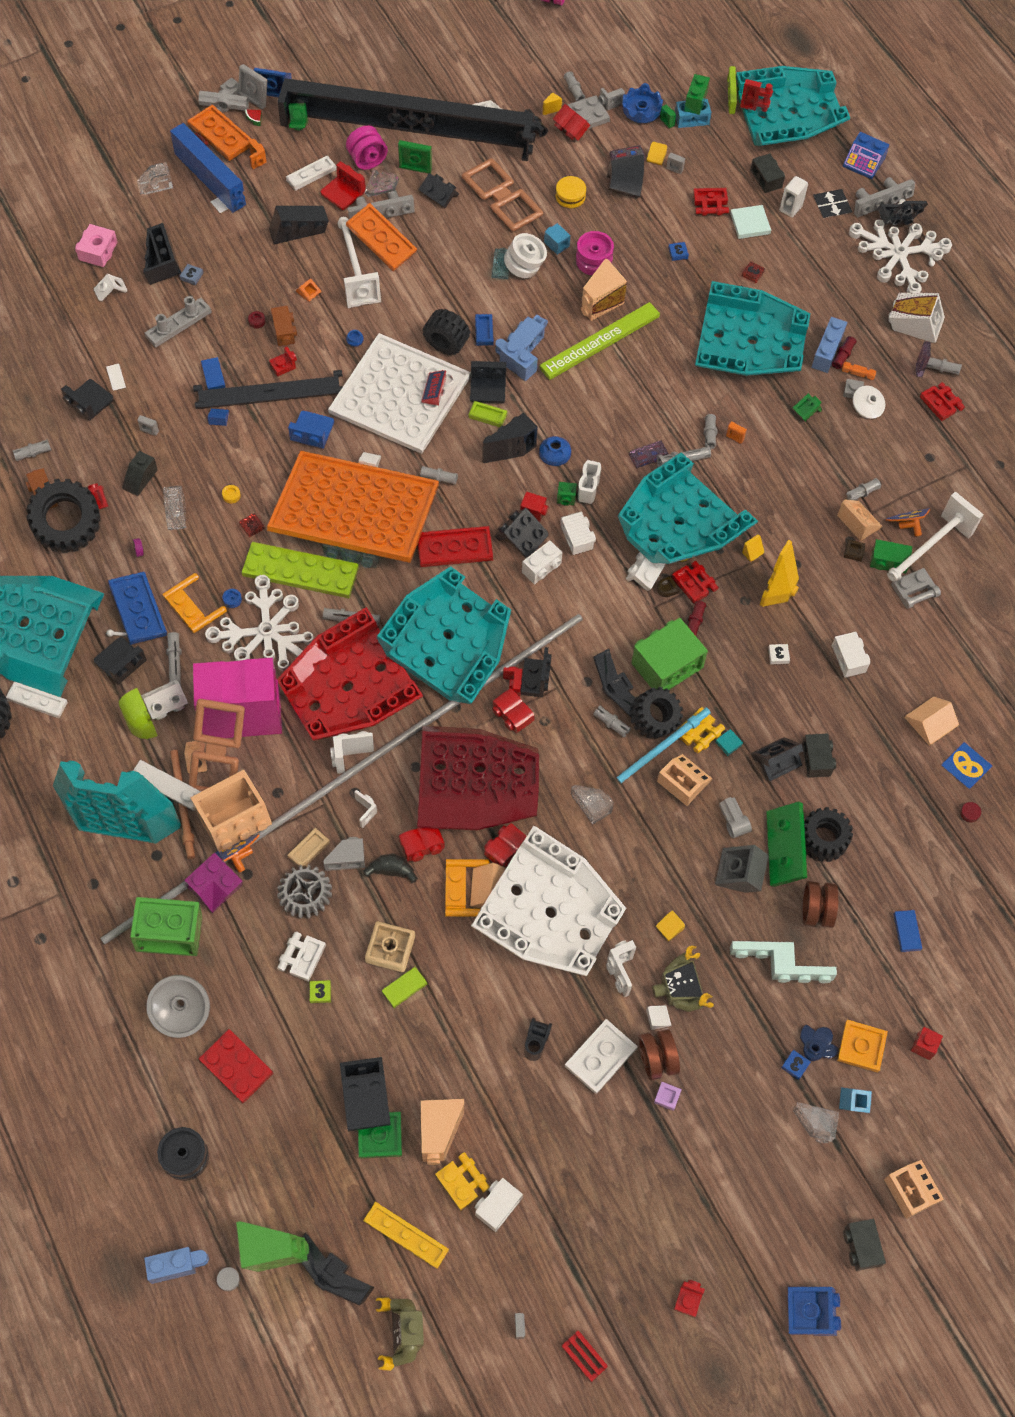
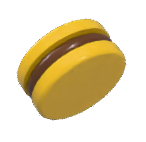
M574 176L560 179L556 185L555 197L557 202L566 208L581 206L586 198V185L584 181Z

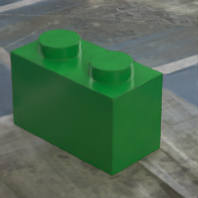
M694 74L686 96L684 111L700 115L708 93L710 77Z
M876 539L872 548L870 567L888 571L891 568H897L911 556L913 546Z

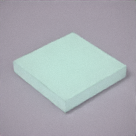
M763 205L731 209L730 215L738 239L771 233Z

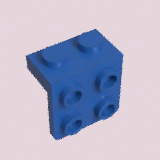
M301 411L297 422H290L289 424L290 440L324 449L334 425V419L308 411Z

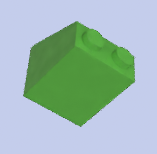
M241 1221L236 1222L241 1268L260 1272L308 1261L309 1246L305 1238Z

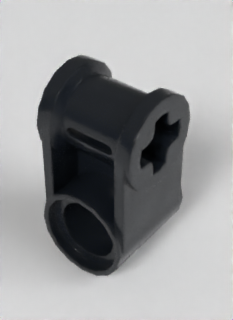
M532 1018L524 1048V1055L528 1060L536 1061L541 1058L551 1032L552 1023L545 1024L536 1021V1018ZM535 1045L539 1048V1051L531 1052L528 1047Z

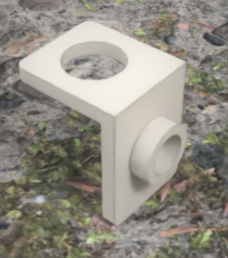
M106 274L94 288V291L99 301H103L113 289L126 293L127 288L121 278Z
M356 790L354 792L355 799L368 809L359 819L360 827L364 828L377 813V807L370 796L367 794L363 795Z

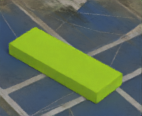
M730 66L727 77L729 114H735L737 104L736 66Z

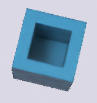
M557 223L545 231L544 243L558 255L570 247L571 235Z
M841 1087L839 1109L870 1113L872 1091Z

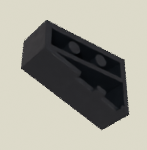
M276 206L269 232L275 245L325 233L329 220L324 206Z
M161 223L147 228V250L144 258L146 262L143 273L149 284L151 285L181 274L170 236L164 224Z

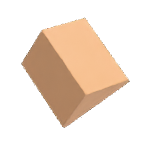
M844 500L837 516L860 541L882 527L860 501Z
M932 697L904 717L929 746L959 725L952 703L937 697Z
M490 863L473 868L471 908H482L505 871V867Z

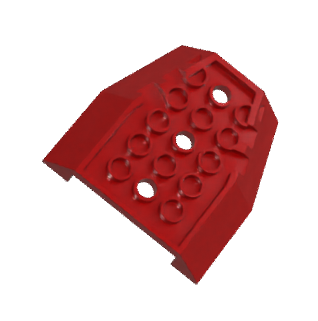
M367 607L317 635L277 679L313 741L375 726L424 697L406 670L385 654L376 638L380 630ZM380 664L386 665L385 670L381 672L377 671L376 667ZM346 684H353V688L350 691L343 690ZM313 703L320 704L319 709L315 711L310 710V707Z

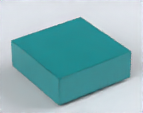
M731 729L715 741L727 756L743 745V742Z

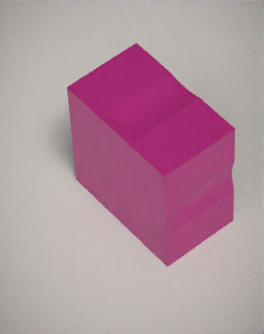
M273 658L193 663L195 711L198 699L241 705L245 708L242 737L282 734L281 695L278 680L276 679ZM204 707L202 733L221 738H233L236 713Z

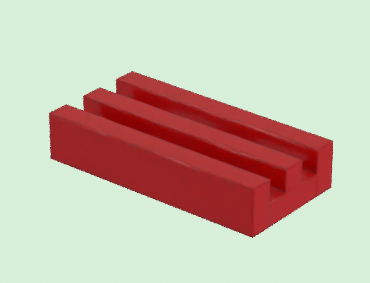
M579 1331L561 1346L590 1382L595 1380L608 1367ZM578 1338L580 1342L585 1346V1348L590 1352V1354L595 1358V1360L601 1365L599 1369L588 1357V1355L583 1351V1349L578 1345L575 1339ZM570 1344L573 1345L595 1372L593 1375L568 1347Z

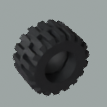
M447 309L435 310L422 329L423 336L429 345L447 355L459 353L470 337V330L466 322L459 315Z
M654 687L634 699V703L630 707L633 709L630 711V716H633L631 723H635L636 726L634 728L636 731L640 730L639 734L642 736L646 734V738L649 739L652 737L658 739L677 729L676 727L681 723L679 720L683 718V714H680L683 711V707L679 706L681 702L679 699L676 700L674 692L670 694V690L667 688L663 690V687L656 689ZM651 704L656 705L661 710L662 722H658L652 717L650 713Z
M825 807L824 810L818 808L816 812L812 811L804 821L806 854H812L811 858L815 859L817 857L819 858L818 861L821 862L824 859L827 862H831L833 858L837 860L840 855L842 856L845 853L853 837V833H851L853 828L852 825H849L850 820L844 818V813L841 812L839 814L837 809L831 811L829 807ZM827 828L831 830L836 840L831 842L822 840L817 835L816 829Z

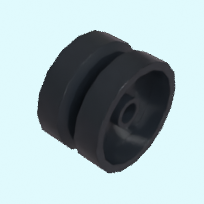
M180 1127L172 1129L159 1142L157 1150L158 1161L166 1173L175 1180L188 1181L195 1179L203 1173L208 1165V1147L200 1134L191 1128Z

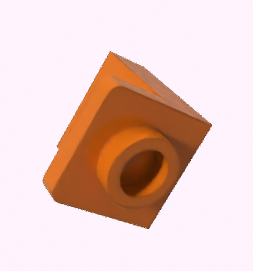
M255 139L250 140L249 147L252 154L249 156L252 169H255L266 163L265 149Z

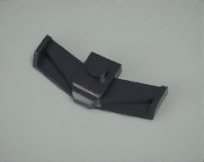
M608 648L593 656L603 685L602 691L607 698L612 699L630 716V711L633 710L630 707L635 699L630 691L634 687L624 672L619 675L617 674L610 649Z
M305 1232L302 1238H305V1241L308 1243L309 1254H307L308 1261L301 1262V1264L314 1280V1284L321 1290L328 1291L354 1304L361 1305L373 1291L374 1286L345 1274L350 1266L332 1252L325 1258L308 1232Z

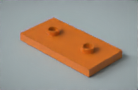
M213 104L187 120L188 125L228 161L250 148L249 141L252 139Z
M371 203L367 204L346 222V226L393 272L417 252V248Z

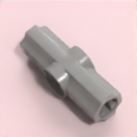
M225 89L220 90L218 93L199 92V105L211 106L213 104L221 112H227L229 109L245 111V109L248 110L249 108L248 96L232 95L230 91Z

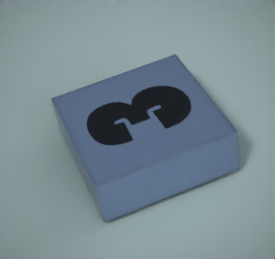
M187 264L180 275V280L196 285L203 275V269Z

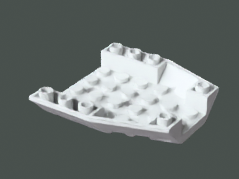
M533 826L471 926L523 960L587 976L597 959L595 957L612 928L619 922L626 907L585 858ZM511 887H520L521 895H514L511 892ZM546 908L554 909L555 917H548L545 913ZM580 930L588 931V940L580 937Z

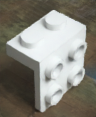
M361 731L352 735L339 734L334 736V747L330 748L332 767H337V774L344 773L343 755L373 752L372 733Z
M625 940L616 944L615 948L610 950L606 964L609 974L614 975L616 979L615 986L618 992L623 993L624 997L629 996L632 984L622 964L633 959L636 950L633 940L629 942Z

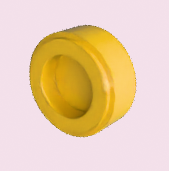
M235 485L224 487L222 490L223 500L229 504L238 502L241 497L239 488Z

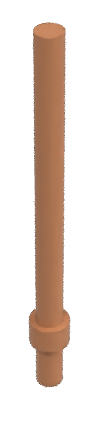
M172 750L170 754L174 778L183 782L178 750ZM179 804L183 829L182 842L186 848L187 859L195 858L193 847L195 840L194 835L191 833L187 807Z

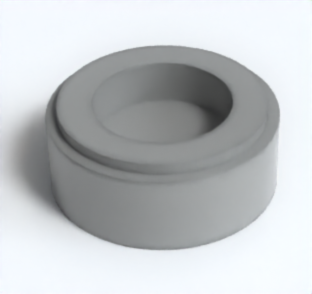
M226 1267L218 1273L217 1284L222 1290L232 1291L238 1287L240 1276L234 1268Z

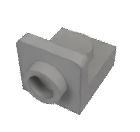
M601 88L599 100L608 111L622 105L625 92L620 88L607 93L604 88Z

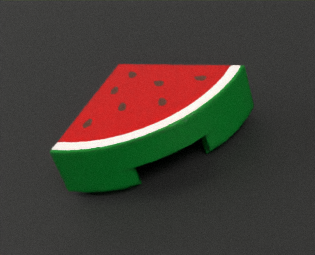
M245 109L247 120L251 121L253 125L261 126V110Z

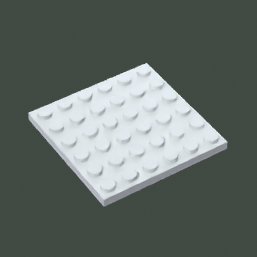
M379 333L329 407L328 412L422 454L470 379L471 372ZM446 370L447 378L439 406L422 403L429 373Z

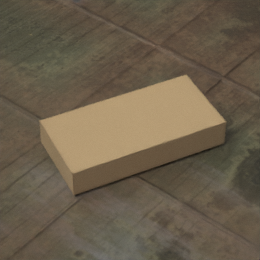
M315 828L287 856L298 867L302 865L304 869L330 843V840Z

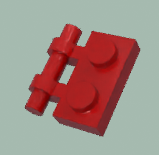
M746 79L740 107L756 111L757 107H761V110L766 112L770 107V97L773 94L772 84L768 83L765 88H761V82Z
M694 188V205L701 206L695 208V214H702V216L716 214L719 216L729 213V207H722V205H727L728 203L726 188ZM707 205H716V207H708Z
M943 382L938 385V388L934 385L920 395V398L941 421L954 415L957 409L962 411L965 408L961 403L962 400L952 393V389Z
M697 561L691 564L692 570L686 565L672 574V579L693 604H695V601H700L708 596L709 591L707 588H710L713 592L719 589L715 579L710 577L705 572V567ZM697 576H700L703 581L701 582Z

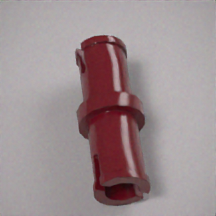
M848 336L842 347L838 349V354L832 362L834 368L841 369L846 359L851 356V351L857 343L854 337Z
M695 601L693 612L688 618V628L695 636L699 626L703 623L702 617L707 606L703 601Z

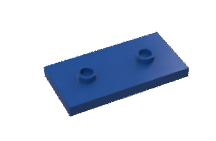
M145 571L108 580V585L130 645L167 636V631Z

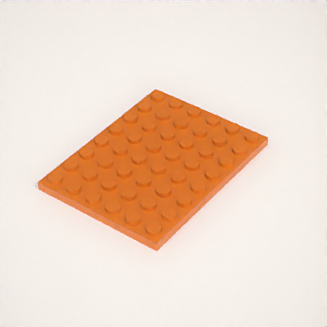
M300 451L267 525V531L411 563L437 492L439 481Z

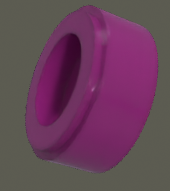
M133 539L136 557L143 556L144 551L141 539Z

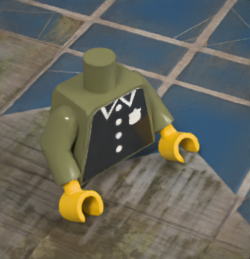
M689 946L686 949V953L676 957L664 969L661 977L662 984L652 986L655 998L666 995L669 1005H674L675 1008L686 1012L701 1009L703 1006L708 1008L714 1006L711 1002L706 1003L707 999L713 996L708 993L703 994L694 961H690V958L697 959L700 957V953L692 955V950L697 948V946Z
M389 1297L376 1299V1301H381L382 1303L381 1309H376L377 1312L392 1310L394 1355L393 1357L379 1356L378 1360L384 1361V1365L379 1367V1370L391 1371L394 1365L400 1366L413 1362L424 1344L422 1311L416 1310L413 1301L410 1299L391 1300Z

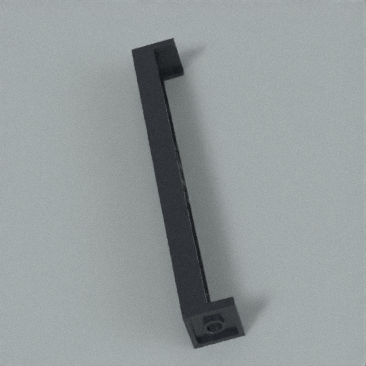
M288 78L284 79L278 98L280 125L287 127L290 118L289 104L306 103L308 118L524 148L522 161H528L529 155H532L533 145L531 144L535 143L536 133H533L536 130L534 113Z

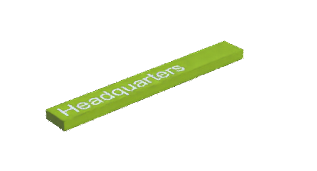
M649 302L540 364V370L551 380L659 318L660 313Z

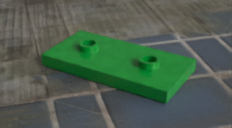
M798 801L766 811L770 885L776 887L806 879L807 863L803 803Z

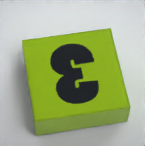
M310 981V1003H330L331 981Z

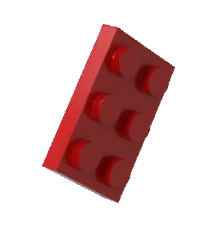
M230 1029L199 1058V1061L242 1104L274 1074Z

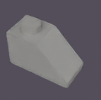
M349 837L347 840H342L324 859L325 871L365 868L363 838Z

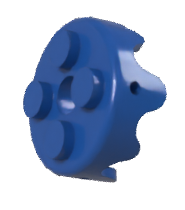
M643 83L637 89L630 88L627 95H623L622 109L625 116L637 123H648L660 116L663 99H661L658 91L652 92L647 83Z

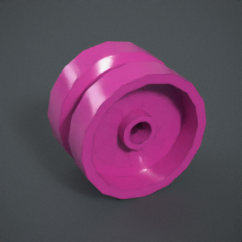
M372 126L357 128L349 135L346 141L347 151L358 168L363 170L378 166L388 153L387 145L375 127Z
M590 231L584 233L579 238L576 252V265L579 270L585 274L593 275L605 259H608L612 264L614 242L611 237L603 232Z

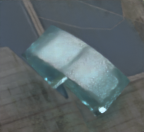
M506 248L495 249L491 278H509V269L504 263Z

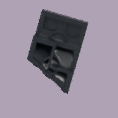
M644 155L611 160L607 172V178H610L608 190L639 198L643 184Z

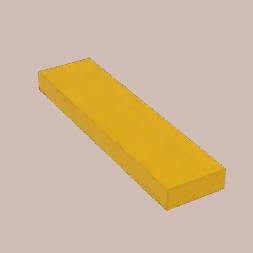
M377 1202L374 1203L363 1220L366 1224L436 1269L439 1268L449 1251L447 1247Z

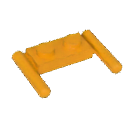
M193 573L162 594L164 599L168 601V604L193 633H196L227 612L226 607L221 606L205 617L183 591L184 588L199 579L196 573Z
M446 859L445 917L477 916L480 909H466V867H480L490 864L488 859Z

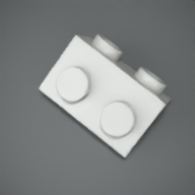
M639 552L636 556L635 564L628 570L629 574L626 580L631 581L634 579L648 591L653 587L665 564L652 563Z

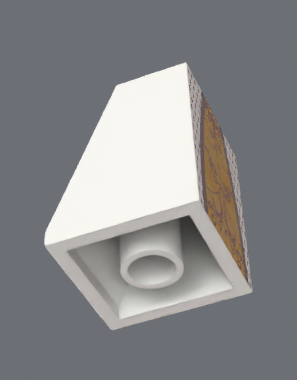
M899 293L897 299L894 300L893 310L889 313V323H891L894 331L932 343H936L945 318L939 293Z

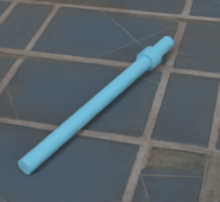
M706 707L696 716L693 715L687 719V723L617 776V780L620 783L624 782L690 729H695L699 726L700 722L711 714L710 710Z

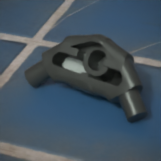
M394 853L380 855L379 858L370 863L368 868L363 870L366 877L375 872L376 874L407 877L411 883L418 880L414 874V869L407 862V859Z

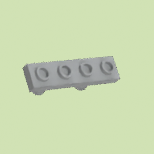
M889 177L884 181V187L887 188L885 190L869 195L864 188L858 189L856 197L859 200L855 202V216L858 218L876 211L881 204H894L901 199L912 197L915 182L911 179L897 184Z
M396 190L388 192V200L371 203L385 218L415 212L413 196L399 197ZM364 197L356 199L357 206L348 208L349 220L367 205Z
M187 296L184 298L185 308L169 318H166L164 314H158L155 317L157 325L146 331L145 337L156 348L212 313L211 308L202 298L195 301L192 296Z

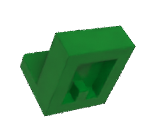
M306 103L289 104L291 121L289 128H294V130L304 129L308 124Z
M808 393L793 407V410L806 421L817 410L819 412L822 411L821 401L816 396L812 397Z
M559 482L557 504L564 506L575 505L577 483Z

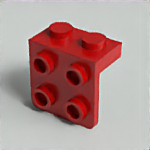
M340 161L336 164L337 177L321 189L320 192L324 198L341 210H345L366 192L363 175L358 174L349 165Z

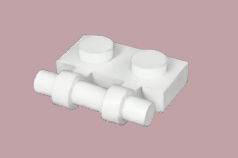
M294 932L292 938H289L287 942L288 946L285 953L281 954L279 958L280 963L277 969L284 972L287 965L292 966L290 970L291 975L309 982L326 947V943L310 936H306L304 942H301L299 940L302 935ZM299 949L300 951L296 959L292 958L294 950Z

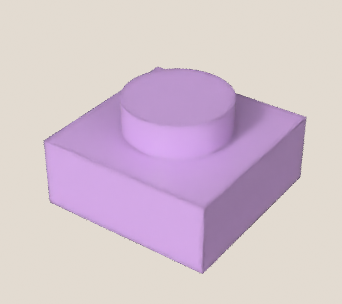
M661 1082L654 1103L674 1111L682 1089Z

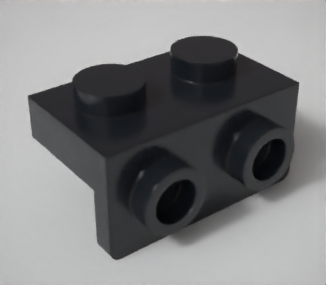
M429 173L418 190L446 208L454 195L458 197L457 187L450 182L444 183V179L438 174L434 176Z

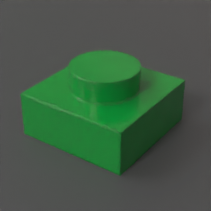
M666 104L661 107L660 120L669 129L674 127L676 114Z

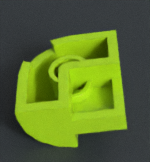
M138 688L127 692L119 700V707L129 730L134 736L141 739L157 737V732Z

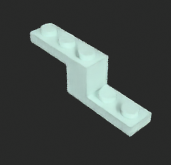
M732 941L730 946V955H736L737 958L756 956V958L763 959L771 956L772 980H778V982L785 983L790 980H798L800 983H808L811 980H819V983H830L837 975L836 967L795 966L794 942Z

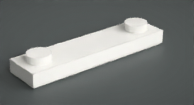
M142 760L138 762L133 771L143 775L166 797L192 811L195 810L190 797L201 791Z

